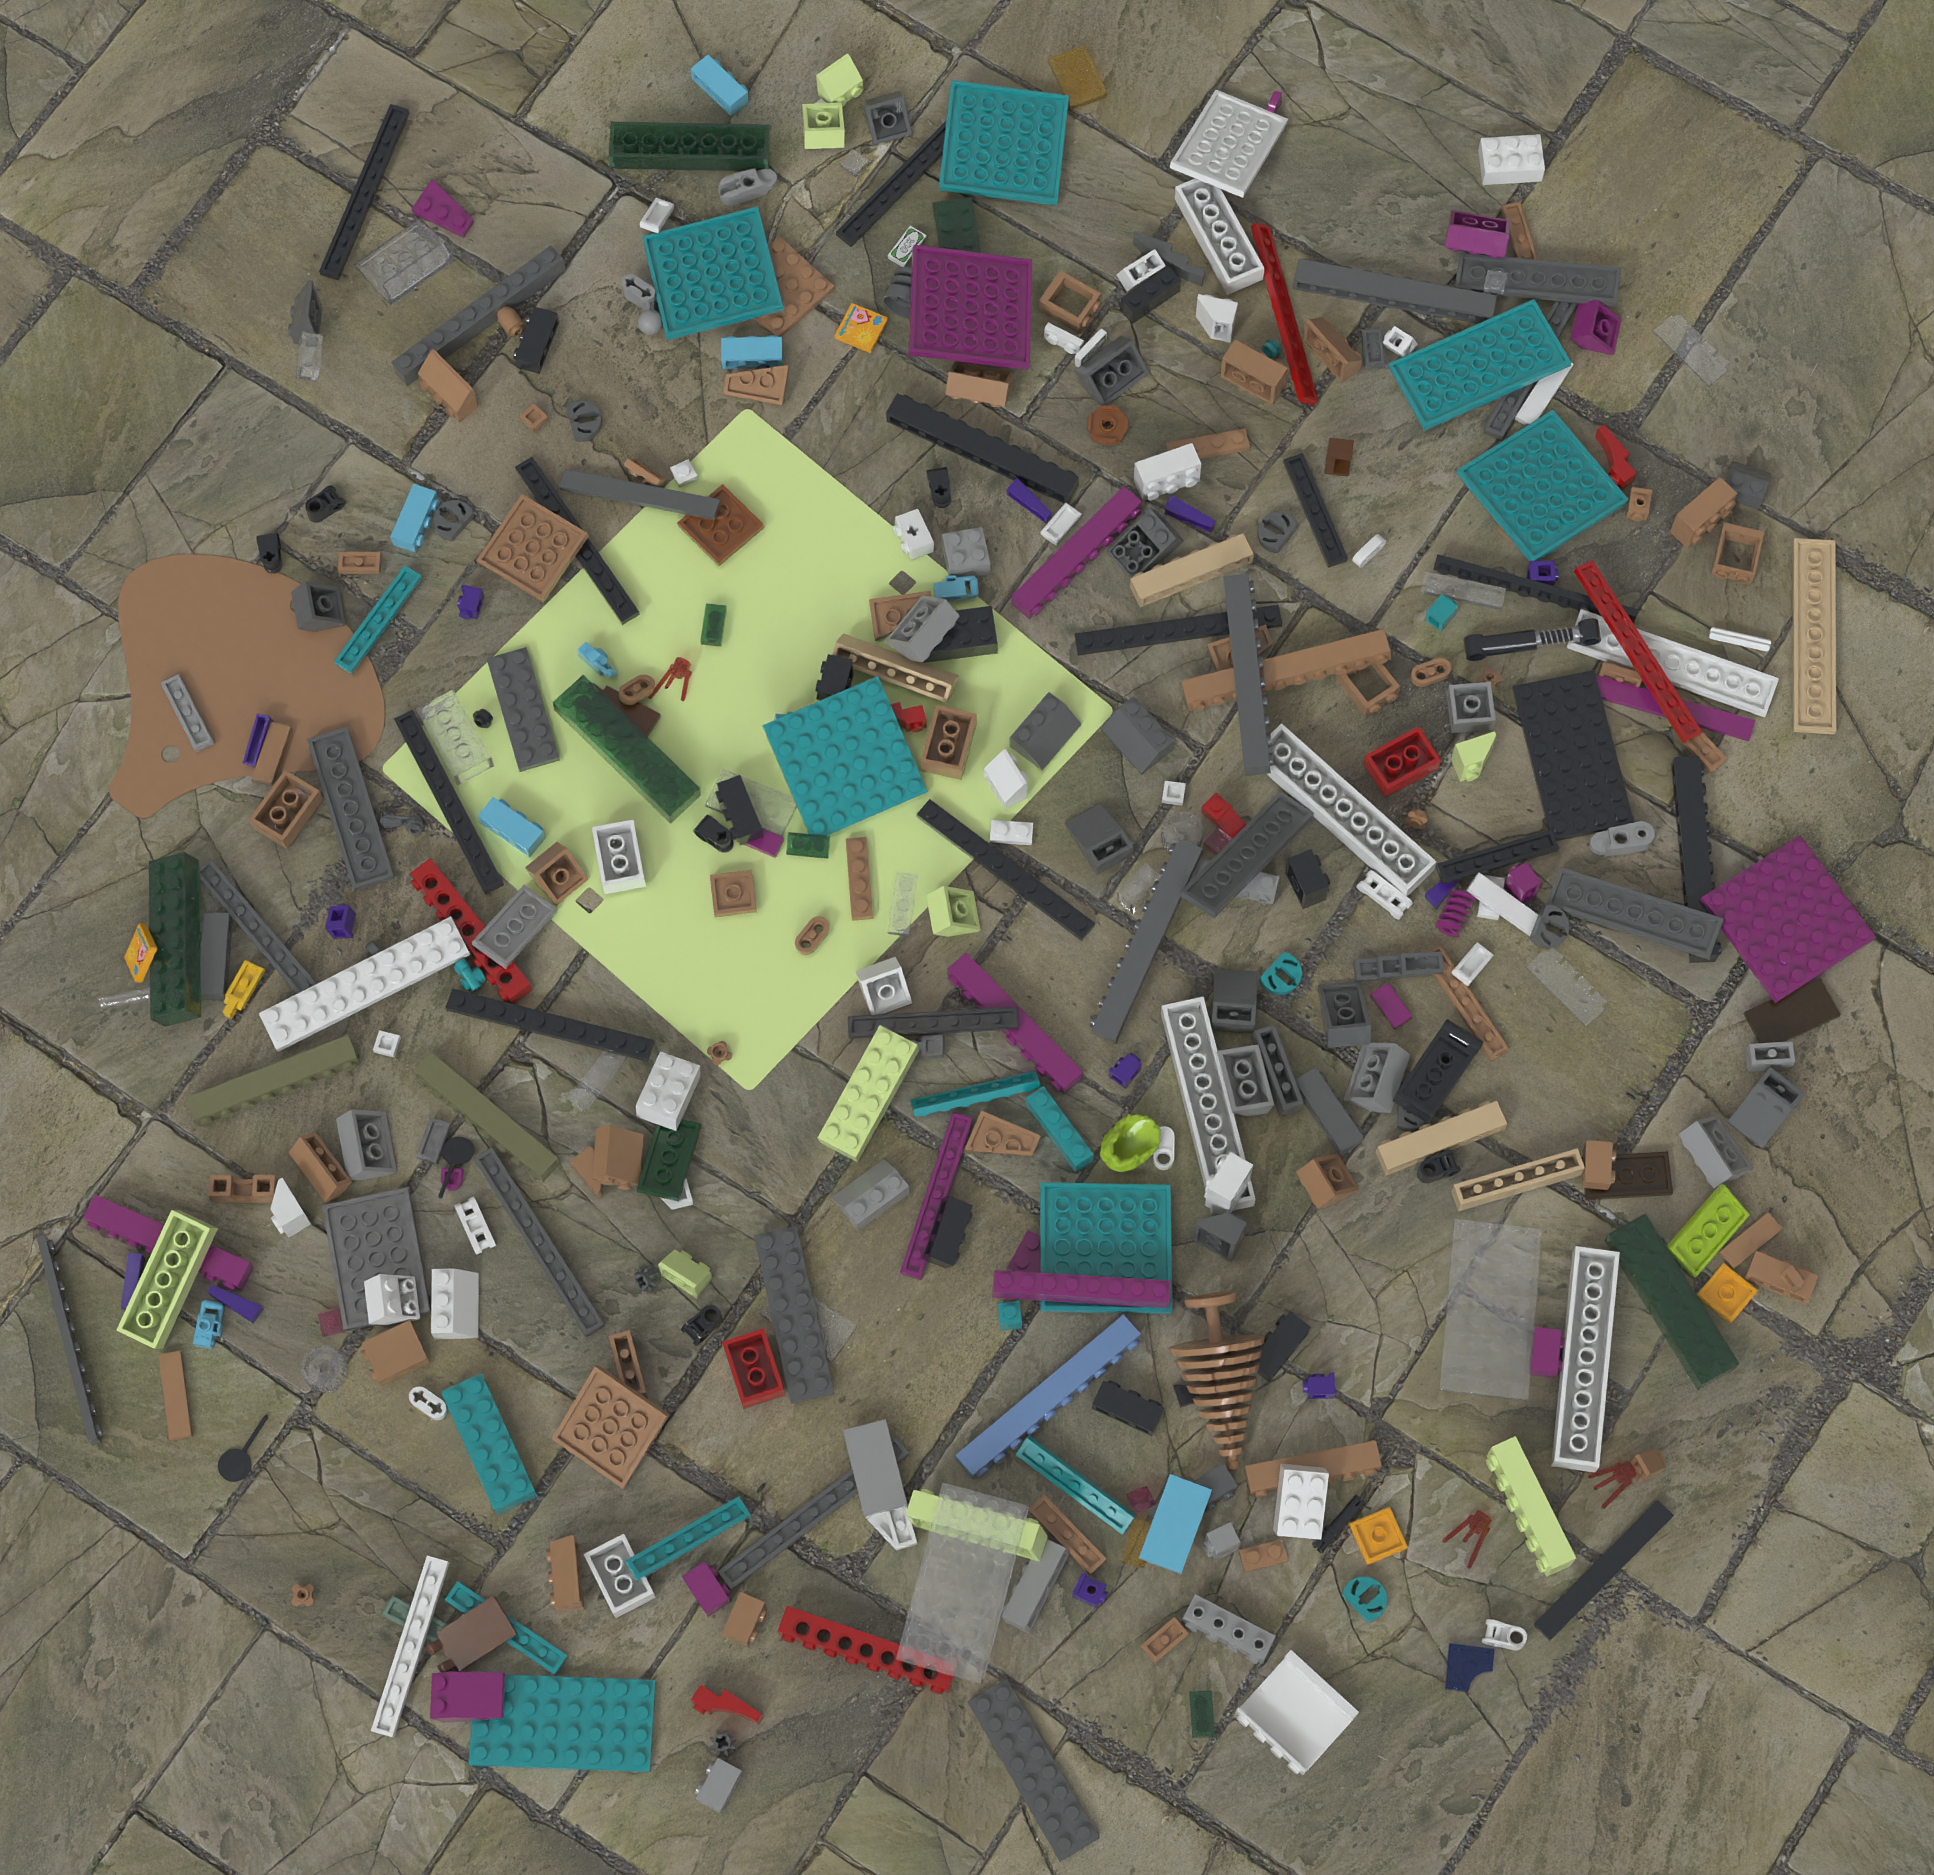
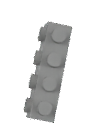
M1200 858L1197 867L1192 875V879L1210 862V860ZM1260 872L1237 897L1252 899L1265 904H1274L1279 876Z
M1047 1539L1040 1562L1031 1559L1030 1562L1025 1563L1022 1569L1023 1575L1020 1581L1014 1584L1012 1589L1013 1595L1010 1601L1004 1604L1001 1614H1003L1001 1617L1006 1623L1030 1633L1069 1556V1552L1065 1547Z
M1196 1594L1182 1622L1186 1623L1185 1627L1193 1632L1199 1630L1205 1633V1638L1214 1643L1220 1641L1226 1644V1649L1233 1653L1239 1651L1245 1654V1658L1255 1664L1258 1662L1263 1664L1276 1637Z

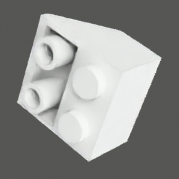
M1198 294L1196 318L1211 339L1231 342L1236 323L1238 303L1231 299H1219L1208 294Z
M1006 749L1001 751L984 768V777L1005 810L1026 799L1028 790L1026 774L1024 771H1019L1016 766L1018 765L1017 760L1013 754L1009 755Z
M378 1274L364 1281L369 1324L390 1325L420 1319L414 1276Z

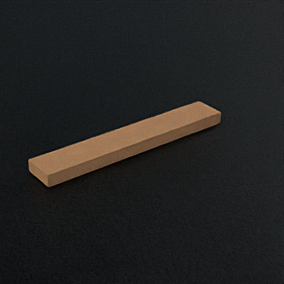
M1439 944L1427 951L1442 952L1444 973L1434 974V976L1472 1034L1484 1041L1481 1047L1490 1061L1507 1053L1510 1048L1470 988L1451 974L1455 966L1442 946Z

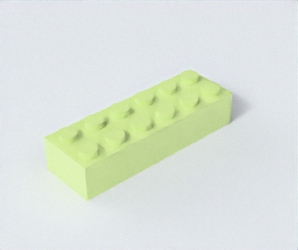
M879 1025L818 1136L819 1142L858 1162L918 1054V1045Z
M171 1210L116 1331L154 1349L164 1348L218 1228L180 1210Z
M1516 1436L1492 1446L1487 1454L1486 1464L1491 1472H1495L1498 1478L1496 1479V1484L1501 1492L1504 1491L1507 1496L1506 1504L1511 1512L1514 1511L1517 1517L1516 1524L1520 1532L1524 1531L1527 1537L1526 1545L1531 1553L1534 1552L1538 1559L1536 1560V1565L1541 1573L1544 1572L1546 1577L1570 1567L1575 1561L1576 1556Z
M921 1489V1492L913 1490L905 1515L914 1527L1040 1562L1048 1536L1037 1520L1032 1518H1026V1520L1018 1519L1017 1515L1010 1512H1005V1514L996 1513V1509L984 1506L983 1509L975 1507L976 1504L966 1500L960 1503L948 1495L938 1497L932 1491Z

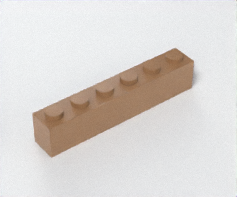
M1374 1440L1246 1465L1244 1473L1249 1496L1255 1495L1256 1498L1268 1496V1492L1278 1491L1281 1464L1323 1467L1329 1473L1328 1484L1333 1483L1334 1479L1342 1478L1343 1481L1356 1478L1355 1475L1364 1474L1365 1477L1376 1475L1382 1465L1377 1443Z

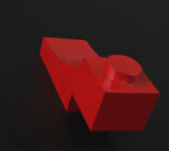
M1603 424L1597 429L1595 438L1608 458L1611 468L1609 477L1622 491L1634 482L1637 473L1627 463L1630 453Z
M900 702L890 704L899 726L905 728L906 732L916 733L927 728L923 705L902 709Z
M1215 793L1201 807V813L1215 824L1216 830L1229 841L1246 826L1231 808V805L1218 793Z
M700 1685L691 1698V1702L694 1704L693 1709L702 1715L705 1713L711 1715L713 1712H727L749 1719L757 1725L763 1719V1715L725 1689L719 1697Z

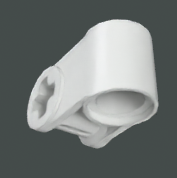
M1486 1620L1487 1629L1485 1638H1482L1483 1644L1511 1650H1520L1524 1647L1527 1634L1523 1628L1497 1620ZM1514 1633L1519 1634L1522 1637V1642L1519 1644L1513 1643L1510 1635Z

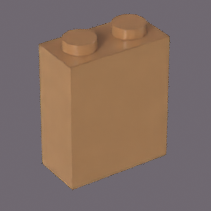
M613 1125L596 1128L592 1179L601 1181L603 1185H617V1188L621 1190H629L632 1186L638 1185L641 1174L644 1135Z
M410 1320L362 1342L364 1349L361 1350V1354L366 1363L370 1361L373 1368L369 1370L374 1382L379 1381L381 1386L430 1364Z

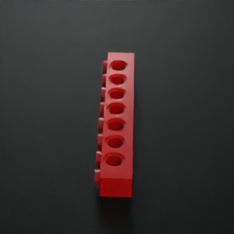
M431 858L410 872L412 886L417 892L419 890L425 895L423 896L424 901L429 907L434 906L437 910L435 914L440 921L453 917L455 914L462 915L459 920L453 921L469 953L474 957L472 961L480 970L484 969L487 973L485 978L491 986L495 984L499 988L497 993L504 1002L508 1000L511 1004H515L533 991L531 984L513 962L506 969L501 965L494 968L489 967L490 963L494 960L483 952L477 951V948L472 945V941L485 926ZM430 883H437L435 888H427ZM442 899H450L447 904H440ZM467 930H474L472 935H464ZM503 978H512L509 983H502Z
M786 1606L778 1628V1634L786 1642L794 1643V1640L803 1643L802 1647L815 1651V1648L824 1650L823 1654L833 1658L839 1655L844 1657V1661L853 1665H857L858 1662L867 1665L866 1669L878 1673L879 1670L888 1672V1677L900 1680L901 1677L908 1679V1683L916 1687H921L922 1684L931 1687L930 1691L943 1695V1692L949 1693L957 1670V1664L789 1606ZM802 1624L809 1627V1631L805 1635L797 1633V1628ZM821 1632H828L831 1635L827 1642L818 1640ZM843 1639H849L852 1645L849 1649L844 1650L839 1647V1643ZM865 1646L873 1649V1653L869 1657H864L860 1654L861 1649ZM885 1654H892L894 1656V1661L891 1664L882 1662V1657ZM907 1661H912L916 1664L915 1669L911 1672L903 1669V1665ZM929 1668L937 1671V1675L933 1679H928L924 1676L925 1671Z

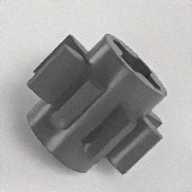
M644 1264L638 1267V1272L634 1273L635 1284L642 1291L648 1289L651 1292L658 1288L657 1284L662 1282L660 1280L661 1273L653 1264L648 1267Z
M717 1730L718 1735L715 1738H709L714 1742V1745L710 1746L709 1749L717 1750V1758L720 1754H725L729 1758L728 1752L730 1750L736 1751V1748L732 1746V1743L736 1741V1737L729 1738V1730L725 1734H721ZM726 1739L728 1746H723L720 1749L717 1742Z

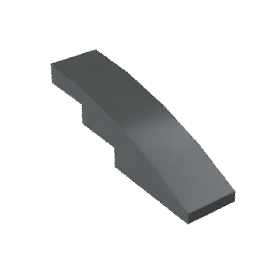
M1134 233L1133 245L1144 255L1155 249L1166 265L1164 268L1169 266L1178 277L1202 286L1205 270L1189 265L1188 256L1172 252L1173 244L1141 233Z
M1442 952L1401 953L1394 956H1378L1376 958L1353 960L1355 981L1399 979L1444 973Z

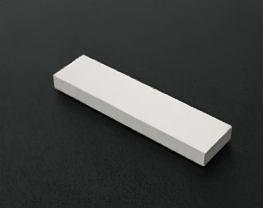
M1571 363L1570 367L1539 380L1517 413L1515 420L1527 426L1539 419L1571 371L1573 363Z
M1477 873L1466 891L1530 936L1538 914L1484 875Z

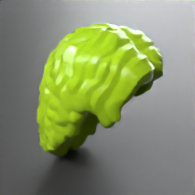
M1127 1114L1104 1135L1101 1142L1100 1156L1106 1165L1114 1171L1125 1172L1133 1170L1147 1161L1159 1149L1161 1129L1147 1115Z

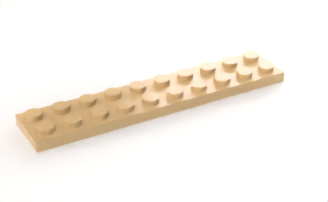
M1793 539V732L1836 733L1835 540Z

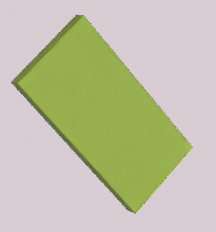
M1720 1184L1666 1248L1689 1275L1696 1278L1750 1214L1724 1184Z

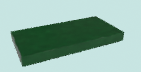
M681 1119L677 1131L658 1124L656 1125L637 1186L638 1193L679 1202L702 1126L700 1123Z

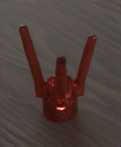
M677 657L648 698L652 699L667 679L665 689L669 688L674 678L682 679L685 677L681 701H685L689 678L692 674L689 670L690 662L684 658Z
M1628 1461L1623 1464L1617 1463L1612 1467L1588 1475V1478L1591 1479L1613 1472L1612 1476L1593 1487L1594 1490L1614 1480L1618 1483L1623 1482L1602 1505L1603 1509L1626 1487L1633 1483L1631 1479L1636 1477V1471Z
M1477 1510L1474 1515L1470 1514L1462 1524L1442 1540L1443 1543H1446L1468 1524L1470 1530L1463 1538V1542H1467L1474 1533L1480 1534L1481 1532L1467 1565L1468 1569L1472 1567L1484 1538L1490 1531L1488 1526L1491 1523V1519L1484 1512Z

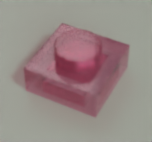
M1218 827L1204 841V845L1217 855L1232 838Z
M340 1309L318 1314L323 1337L345 1332L343 1330Z
M1147 1486L1126 1494L1135 1514L1155 1505L1154 1498Z

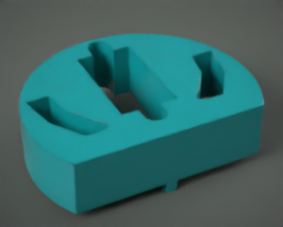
M1283 952L1260 977V984L1267 992L1273 995H1287L1293 992L1299 985L1302 977L1301 965L1294 956ZM1281 969L1294 981L1293 985H1287L1276 975V972ZM1268 978H1271V983L1274 989L1271 987Z
M1358 1577L1351 1580L1342 1592L1344 1599L1366 1623L1377 1620L1383 1614L1387 1605L1385 1589L1377 1580L1370 1577ZM1356 1582L1358 1586L1356 1587L1355 1593L1353 1595L1351 1593V1589L1353 1584ZM1371 1586L1373 1588L1379 1587L1378 1595L1367 1605L1365 1603L1359 1604L1361 1600L1359 1597ZM1378 1608L1381 1609L1379 1612H1375V1613H1369V1612H1368V1611H1374V1610H1376V1609H1378Z

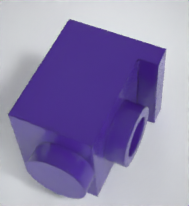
M1529 561L1527 579L1554 586L1555 581H1558L1559 571L1558 568H1555L1554 561Z
M462 584L463 596L460 595L457 607L460 610L459 616L468 620L471 618L478 619L485 598L482 589Z
M349 905L330 906L325 929L334 939L353 938L352 930L356 913Z
M1133 1053L1127 1054L1125 1058H1119L1114 1068H1110L1108 1077L1126 1089L1141 1071V1060Z
M1330 1372L1328 1377H1325V1374L1318 1373L1304 1379L1303 1393H1307V1399H1334V1372Z
M1082 1573L1072 1593V1597L1097 1608L1099 1603H1104L1108 1592L1105 1591V1584ZM1089 1587H1094L1096 1592L1094 1594H1089L1087 1592V1589Z

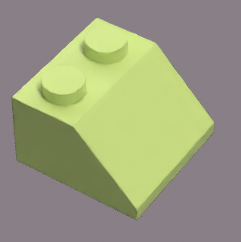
M848 53L816 75L818 96L826 103H842L843 107L850 99L858 97L863 91V79Z
M842 103L802 104L805 149L844 148L845 129Z
M1495 731L1455 744L1451 761L1460 782L1464 780L1472 781L1478 778L1492 751L1496 738Z
M942 886L926 895L934 935L950 937L981 931L974 891Z
M674 1249L658 1265L661 1276L698 1299L712 1279L711 1272H709L710 1268L702 1262L697 1264L692 1261V1256L685 1251L678 1252Z

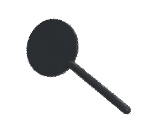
M451 1138L442 1147V1156L451 1165L438 1195L440 1199L444 1195L455 1165L467 1163L474 1155V1146L467 1138Z
M264 1415L242 1450L230 1449L220 1457L218 1471L225 1480L238 1482L249 1474L251 1459L246 1451L268 1419L267 1415Z

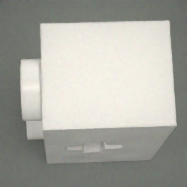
M1154 249L1121 270L1117 277L1128 292L1158 273L1166 265Z
M918 509L895 517L894 533L896 537H900L904 554H908L910 560L934 551V541Z

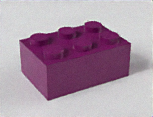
M1451 210L1445 247L1452 251L1464 250L1474 255L1481 253L1487 254L1492 258H1505L1511 220Z

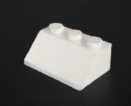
M454 1268L432 1269L431 1334L435 1340L478 1338L479 1273Z

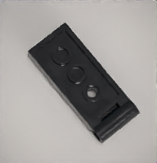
M1446 1019L1395 1094L1393 1102L1430 1124L1484 1041L1449 1019Z

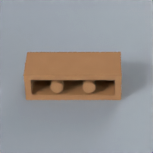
M316 1132L299 1137L288 1152L325 1202L341 1197L352 1182Z
M1755 1251L1744 1279L1806 1305L1810 1300L1818 1275L1813 1274L1814 1272L1811 1269L1793 1266L1795 1269L1800 1270L1805 1282L1801 1289L1793 1293L1781 1276L1783 1271L1793 1265V1263L1785 1259H1775L1770 1253L1765 1251Z
M630 1330L609 1335L619 1379L647 1399L648 1395Z

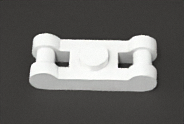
M1372 870L1366 874L1364 881H1360L1356 886L1359 891L1367 894L1398 920L1404 915L1403 911L1409 909L1413 904L1407 896ZM1372 883L1377 884L1375 889L1370 886ZM1395 899L1399 901L1397 907L1392 903Z
M473 1196L468 1199L469 1201L463 1204L458 1203L454 1206L477 1255L482 1253L483 1249L488 1247L491 1249L496 1244ZM473 1209L474 1213L465 1215L466 1211ZM484 1234L486 1239L478 1242L476 1237Z

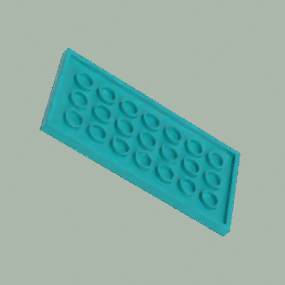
M1535 299L1395 360L1388 364V368L1423 431H1426L1571 366V361Z
M505 1675L503 1719L472 1721L468 1765L651 1772L656 1680Z

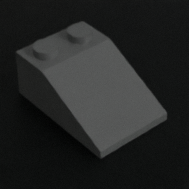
M313 280L307 281L296 296L294 306H291L290 315L293 319L292 324L288 326V335L292 337L294 344L318 345L322 307Z
M1361 982L1318 985L1324 1033L1328 1048L1371 1044V1022Z

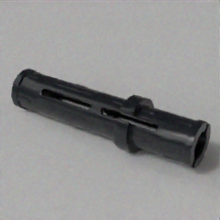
M1354 1495L1352 1500L1331 1524L1323 1528L1324 1532L1322 1533L1321 1540L1316 1539L1312 1543V1546L1314 1548L1317 1547V1551L1321 1554L1324 1553L1334 1539L1337 1540L1340 1537V1532L1366 1505L1364 1500L1359 1501L1361 1498L1358 1495Z

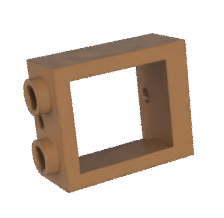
M1061 270L1039 299V310L1078 333H1080L1083 327L1087 328L1093 313H1097L1102 306L1100 292ZM1065 286L1090 300L1079 317L1053 304Z
M1724 522L1719 535L1711 575H1715L1719 579L1728 578L1736 580L1740 584H1751L1756 573L1764 531ZM1725 540L1754 546L1749 571L1719 564Z
M1375 663L1371 665L1389 688L1368 702L1350 680L1351 677L1363 669L1347 670L1346 673L1336 675L1335 677L1364 716L1369 713L1375 714L1381 709V705L1386 702L1391 703L1398 697L1400 686L1383 664Z

